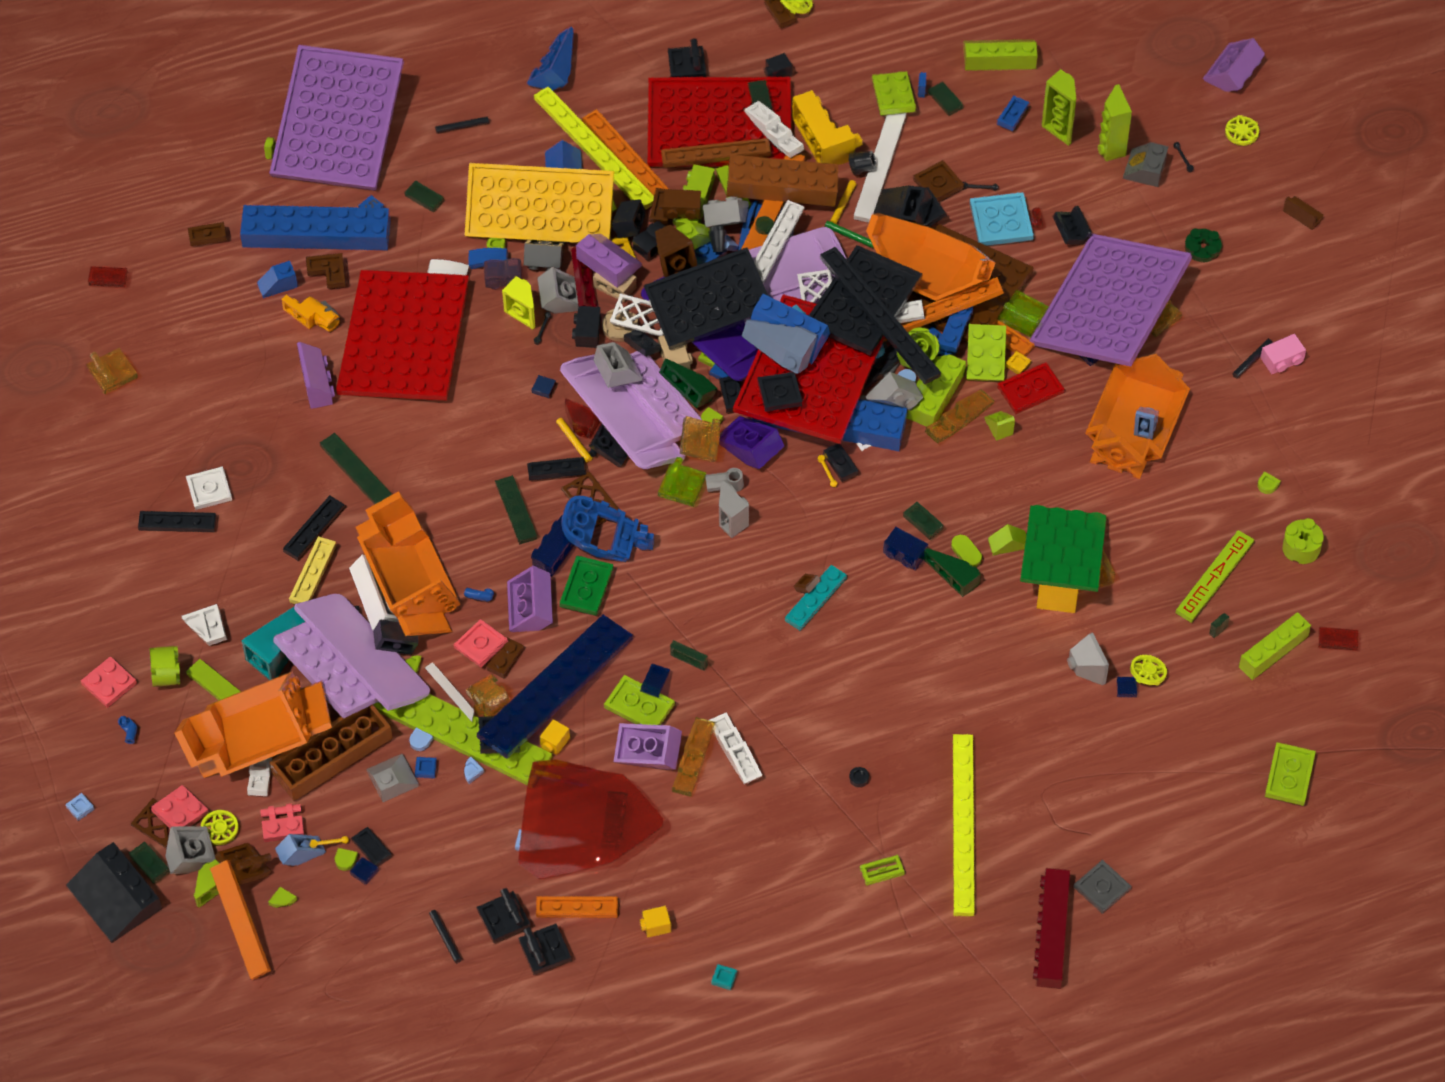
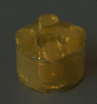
M488 674L466 689L467 695L475 703L473 707L479 716L481 714L484 717L497 716L510 708L509 704L511 702L503 686L499 687L495 683L498 680L492 674Z

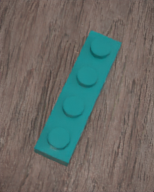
M830 565L820 577L821 581L810 593H806L785 616V622L801 631L847 579V574Z

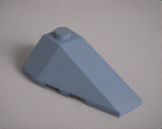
M751 319L746 321L742 334L743 338L779 365L797 374L808 367L818 336L803 327L770 324L769 322Z

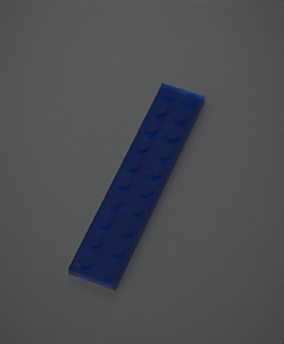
M602 614L477 732V738L508 759L633 639V634Z

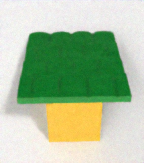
M1030 505L1020 582L1039 584L1037 609L1075 613L1078 589L1098 592L1106 515L1098 512L1087 513L1081 510H1065L1059 507L1047 508L1042 505Z

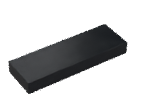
M584 457L527 463L529 481L586 475Z

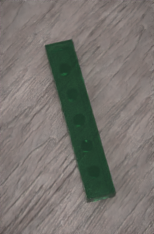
M335 433L320 442V447L374 505L393 495Z

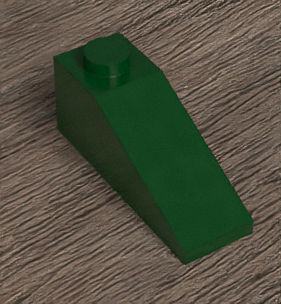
M669 359L664 360L659 374L695 408L711 402L716 393L717 387L705 376Z
M929 548L924 550V561L962 597L980 584V571L975 566H971L967 561Z

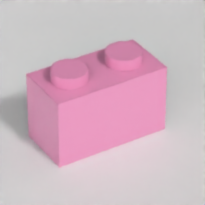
M1293 334L1262 347L1260 358L1270 373L1274 374L1276 372H1283L1290 366L1302 363L1305 358L1306 349L1297 336Z

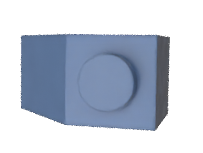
M1140 407L1135 415L1134 435L1152 439L1157 426L1159 411Z
M288 834L275 848L283 865H300L323 855L326 851L323 845H317L316 848L310 847L309 843L311 840L320 841L318 836Z

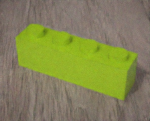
M693 165L692 171H688V184L684 185L683 190L701 191L700 219L675 218L673 219V224H676V228L689 221L702 222L704 215L703 205L708 203L715 180V168Z
M1297 612L1241 656L1239 668L1251 680H1254L1308 638L1311 624Z

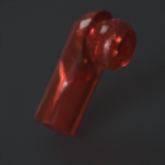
M1037 207L1032 209L1033 217L1030 223L1032 227L1040 228L1043 225V216L1041 209Z

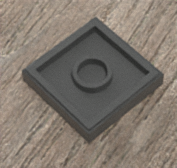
M1101 860L1074 884V888L1103 914L1131 890V885L1104 860Z

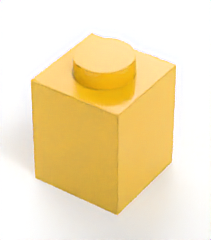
M553 719L540 736L542 749L558 755L570 739V729Z
M666 906L642 911V919H639L641 930L646 931L647 938L671 933V923Z

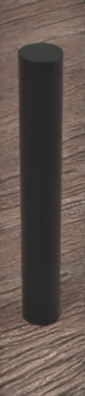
M486 116L435 126L436 133L488 124L489 119Z
M1269 338L1265 340L1232 375L1235 378H1239L1261 356L1262 347L1272 344V340Z
M430 911L429 915L454 962H461L462 958L437 911Z

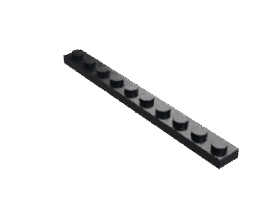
M836 246L821 253L820 260L921 381L926 385L941 377L940 370Z

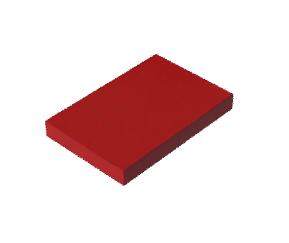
M1046 362L997 383V388L1015 414L1065 392L1064 387Z

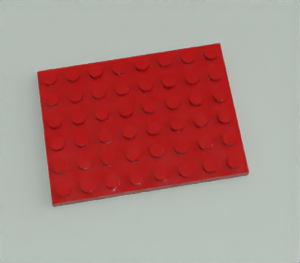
M648 77L647 165L649 167H663L661 150L767 138L744 110L758 101L780 117L781 123L791 130V78ZM769 140L771 156L763 158L784 159L786 154ZM729 161L694 165L704 167H723L729 165ZM693 165L676 166V167H693Z
M361 270L336 388L337 395L447 401L469 286V275Z
M782 294L780 302L790 307L798 305L808 316L816 303ZM883 336L871 356L828 337L813 364L809 363L808 367L798 374L795 373L802 398V406L768 412L764 410L757 377L793 371L779 365L758 349L733 406V412L841 444L885 336Z

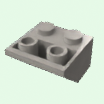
M729 197L726 198V201L711 200L708 201L709 204L703 205L706 227L746 222L749 203L748 201H743L742 198Z
M615 342L597 345L593 361L608 388L642 381L643 378L626 349Z
M723 481L721 482L719 499V526L733 538L749 526V503L745 498H741L737 494L733 486Z

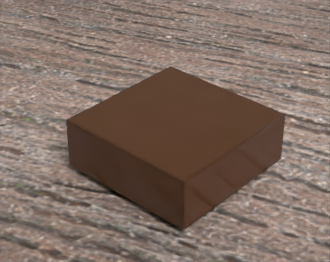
M805 573L794 585V588L798 592L810 593L821 580L818 575Z

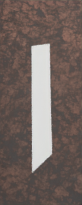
M433 662L426 666L425 669L472 722L474 709Z

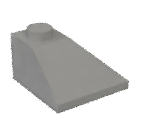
M1090 633L1070 649L1067 662L1069 668L1074 670L1076 676L1104 685L1106 684L1109 664L1094 634Z
M403 754L366 769L382 802L419 787Z
M173 826L170 828L166 850L170 874H188L201 869L204 864L215 859L206 826Z

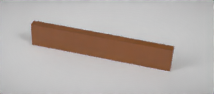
M768 138L661 150L663 168L729 161L730 154L752 157L771 156Z

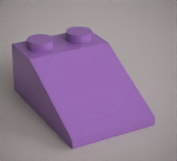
M619 723L613 762L656 769L676 770L682 731L667 725Z

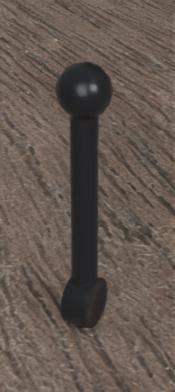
M1175 142L1173 147L1178 150L1185 162L1187 172H1193L1194 166L1189 164L1180 148V143Z
M962 182L964 184L963 190L967 188H984L997 191L999 188L997 184L976 185Z
M550 312L545 313V319L539 334L534 338V344L536 345L541 344V336L548 319L552 316Z

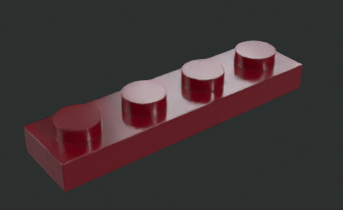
M576 246L571 249L578 306L597 307L592 269L577 259Z

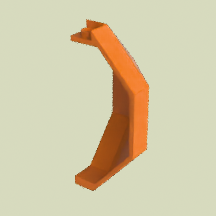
M881 213L872 214L866 230L877 254L923 273L922 279L914 292L935 301L988 281L995 266L993 260L973 245L933 228Z

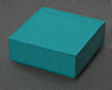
M717 964L711 985L731 990L737 970Z

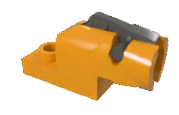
M287 294L281 299L283 310L308 329H311L316 324L330 332L339 325L338 313L326 301L319 302L315 298L308 297L300 304L295 298L292 299Z

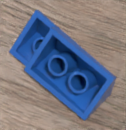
M561 140L545 151V165L549 168L582 169L581 150Z

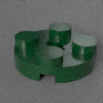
M1194 228L1187 235L1185 251L1191 253L1193 260L1197 262H1210L1212 258H1217L1220 255L1222 241L1217 231ZM1200 244H1206L1205 248H1202Z

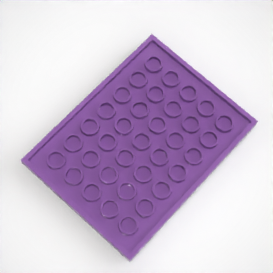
M298 45L271 164L270 176L376 190L404 60L402 58Z
M1091 234L1033 333L1030 342L1038 347L1131 367L1192 260L1191 253Z

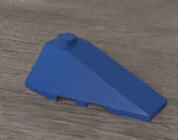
M572 27L561 32L549 47L550 52L540 60L542 64L539 69L535 68L527 81L529 86L543 89L549 87L553 91L567 84L571 71L574 30Z

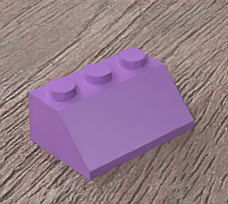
M1254 38L1229 43L1203 79L1226 92L1237 91L1243 87V83L1252 75L1254 68L1261 63L1265 53Z
M588 234L576 245L577 259L617 288L642 266L640 261L602 234Z
M298 342L300 364L310 408L333 405L332 397H335L333 385L329 386L328 383L331 382L330 371L325 370V367H328L326 356H322L321 349Z
M531 566L507 581L510 632L540 631L553 623L549 572Z

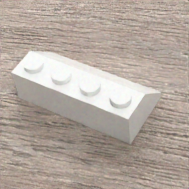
M362 554L349 569L372 630L375 629L380 619L399 622L389 609L366 556Z

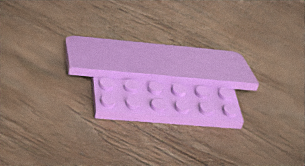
M821 227L788 238L764 282V287L769 297L780 301L782 294L801 299L797 274L827 270L828 268L820 260V254L835 246L845 257L839 241L830 228ZM762 246L749 250L753 261ZM831 273V277H832V281H833V279L835 278V276ZM822 275L819 277V280L826 284L828 276ZM802 278V283L806 287L812 281L810 278ZM815 282L810 289L818 293L823 286ZM806 292L805 301L810 302L815 296Z
M638 351L630 354L643 378L642 381L610 388L607 387L593 361L595 354L575 358L561 365L560 371L631 460L642 469L683 461L685 454L675 442L706 429L704 421L681 393L659 374L660 368L650 356L645 357Z
M331 594L295 604L294 610L305 622L274 636L273 642L311 684L322 680L326 700L343 718L377 702H380L388 711L415 703L427 697L430 693L428 685L398 653L375 649L374 634L370 623L340 594Z

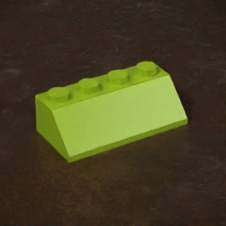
M1034 39L963 41L965 71L1036 69L1037 46Z
M1060 69L1046 81L1042 127L1069 146L1072 139L1076 105L1075 80L1069 73Z
M1119 84L1113 88L1105 102L1104 111H1102L1103 122H1101L1098 151L1100 155H1103L1105 161L1125 157L1127 151L1132 111Z
M950 354L935 357L932 361L940 370L941 377L926 385L921 379L918 380L916 385L923 398L915 407L907 410V419L931 429L935 427L965 375L966 361Z

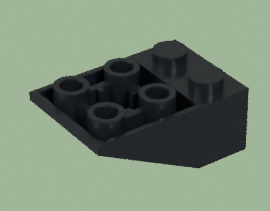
M908 185L882 189L874 214L881 213L924 225L932 196L925 187Z

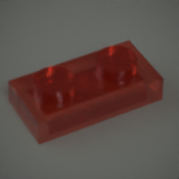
M90 266L88 284L90 286L125 287L128 274L127 268Z
M1319 627L1318 648L1357 651L1358 630Z

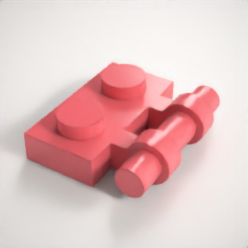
M288 803L286 806H268L267 809H260L261 817L269 816L270 819L262 821L264 843L284 840L288 834L304 835L302 816L294 817L295 812H301L300 804L292 805V803ZM287 814L288 818L276 819V815Z

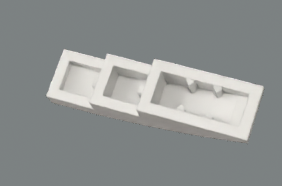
M760 101L744 109L745 113L761 132L789 158L804 150L803 143L792 136V131L781 123L780 117Z
M727 712L710 719L708 723L742 782L746 784L762 777L746 742H743Z

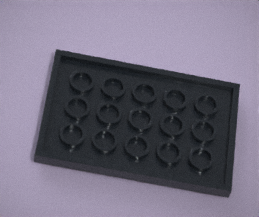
M856 245L847 258V261L895 318L922 279L923 273L859 245ZM836 278L833 279L809 314L810 317L828 325L830 338L870 356L884 336Z
M748 247L644 285L669 350L746 322L748 319H751L753 310L762 294L768 296Z

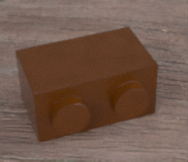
M665 189L664 218L700 219L701 191Z

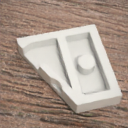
M217 604L182 616L184 622L209 646L227 640L220 609Z

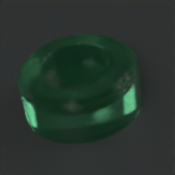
M767 216L759 217L756 220L755 229L758 233L767 235L774 226V222Z

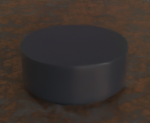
M855 767L850 771L849 781L854 787H864L869 782V773L863 767Z

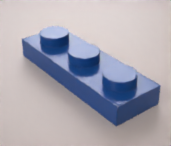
M973 306L949 316L939 341L940 349L957 352L972 315Z

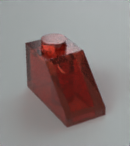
M566 398L564 401L565 412L573 432L580 437L591 439L600 424V420L589 407Z

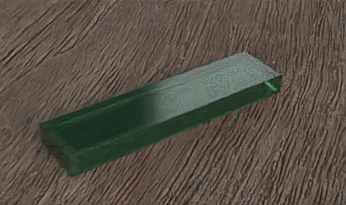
M514 476L495 480V485L519 545L536 540L537 534Z

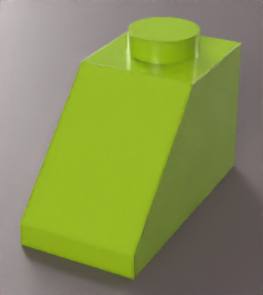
M689 221L676 228L692 240L694 249L710 242L708 234L710 230L705 224Z
M216 859L204 864L198 872L194 893L198 908L219 894L210 868L219 864Z

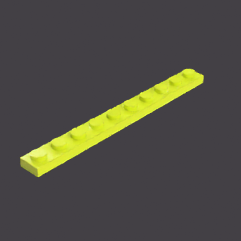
M549 87L534 95V100L601 170L614 171V183L630 200L641 199L645 210L652 206L654 199L652 193Z
M953 734L954 916H974L973 735Z

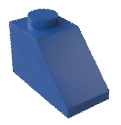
M290 261L272 266L257 282L263 298L298 287L296 274Z

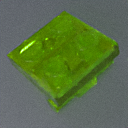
M1016 289L1009 302L1005 303L1004 310L999 316V321L1031 337L1049 306Z
M676 457L674 463H670L658 490V496L694 507L706 479V472L681 465L683 459Z

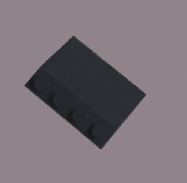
M114 842L97 852L66 884V887L111 943L162 909L159 897Z

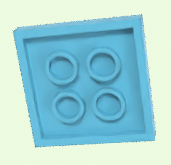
M1024 192L970 199L971 212L979 243L988 246L1033 240V231Z

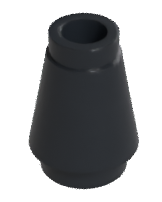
M724 226L709 227L710 231H708L713 252H724L726 236Z

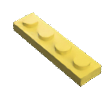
M322 537L317 538L289 597L290 603L297 604L312 600L337 546L335 541Z

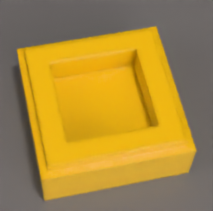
M1016 351L1005 363V367L1016 374H1020L1030 366L1031 360Z

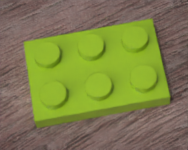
M907 72L872 75V83L880 115L916 112Z
M969 324L966 380L1004 381L1006 326Z
M624 675L604 703V708L634 724L661 725L675 705V700Z
M1276 742L1265 797L1304 806L1316 751Z

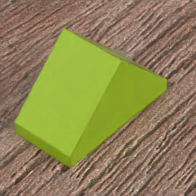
M999 411L984 417L996 441L1013 435L1014 416Z
M1007 524L988 538L992 555L1024 550L1026 542L1025 530Z

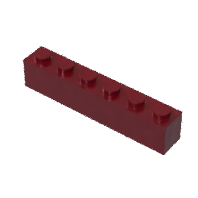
M1046 868L1045 875H1041L1040 887H1044L1043 893H1039L1038 905L1042 906V912L1038 911L1037 923L1041 924V929L1036 931V942H1039V948H1035L1034 960H1038V967L1034 966L1033 979H1037L1036 987L1061 989L1070 870Z

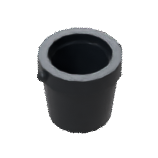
M873 151L852 152L849 154V165L852 173L857 176L876 168V158Z

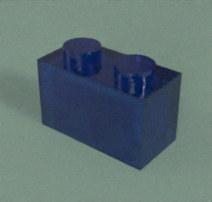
M895 527L884 541L883 553L890 559H895L905 567L916 571L924 560V550L928 548V544Z

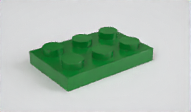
M576 555L559 603L560 607L597 616L614 568L613 564Z

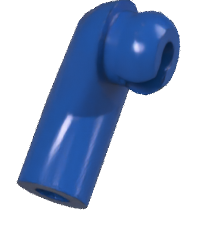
M466 588L464 596L489 602L493 599L494 591L490 588H486L484 591Z
M121 716L118 719V724L126 732L125 742L134 744L137 725L129 717Z

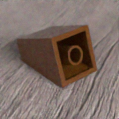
M671 224L655 231L664 278L697 266L692 240Z

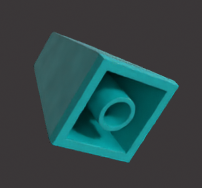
M295 606L242 640L246 661L268 680L277 678L289 661V658L273 642L274 636L305 622L294 610Z

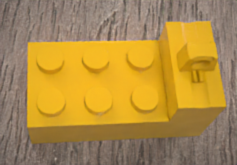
M813 90L793 97L792 120L816 162L838 164V166L849 162V154L855 152V148L862 145L860 135L858 133L853 134L849 125L836 129L835 124L829 120L827 110L822 108L819 96H815Z

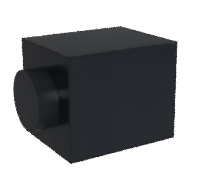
M782 53L765 60L764 73L766 77H792V64L786 54Z

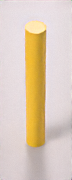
M850 180L830 222L837 224L856 186L855 181Z
M563 418L557 419L556 423L580 455L584 457L586 463L590 462L592 457Z

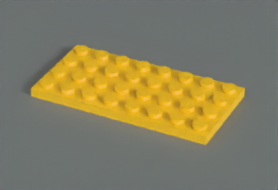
M469 163L465 236L579 243L588 234H602L610 240L614 171Z

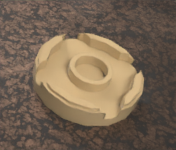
M612 309L602 319V331L609 339L623 342L624 334L632 332L634 329L610 323L614 311ZM629 310L626 311L629 318L636 315L633 312H629ZM623 313L616 316V320H627ZM638 319L632 321V324L638 325Z

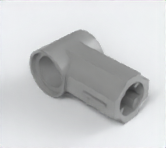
M731 468L724 473L705 475L707 492L719 491L723 481L733 486L736 492L744 487L743 474L738 468Z

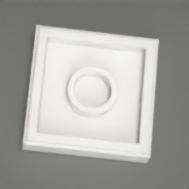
M223 467L186 476L195 510L232 501Z

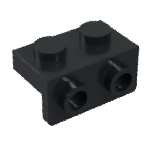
M1074 206L1071 212H1055L1052 216L1065 244L1083 245L1091 235V230L1079 206Z

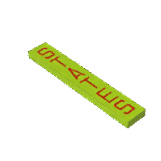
M1238 530L1176 609V614L1192 623L1253 545L1254 539Z

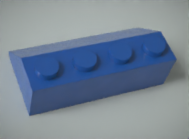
M762 294L751 316V320L765 321L777 325L786 324V326L790 327L799 326L817 334L818 336L809 361L810 364H813L830 335L828 325L765 294Z

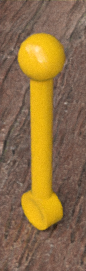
M819 455L818 462L822 463L831 481V487H836L838 483L833 479L825 463V456Z
M343 836L340 839L324 841L313 839L309 845L311 848H316L317 845L340 842L346 844L349 842V838Z

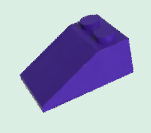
M741 416L714 438L715 442L746 465L757 469L763 467L766 462L784 447L776 428Z

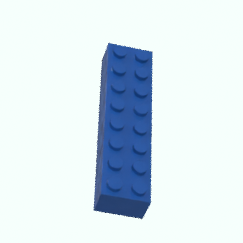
M243 205L240 237L242 247L388 250L391 220L389 208Z
M859 399L842 441L899 451L907 421V408ZM752 418L753 421L762 423L770 427L795 431L792 429H788L785 427H781L775 424H771L765 421Z

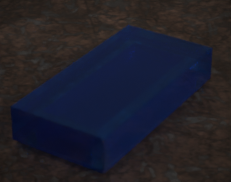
M651 664L640 692L659 698L669 676L670 669Z

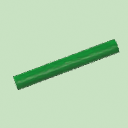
M830 221L826 222L825 227L830 228L832 231L874 248L869 238Z

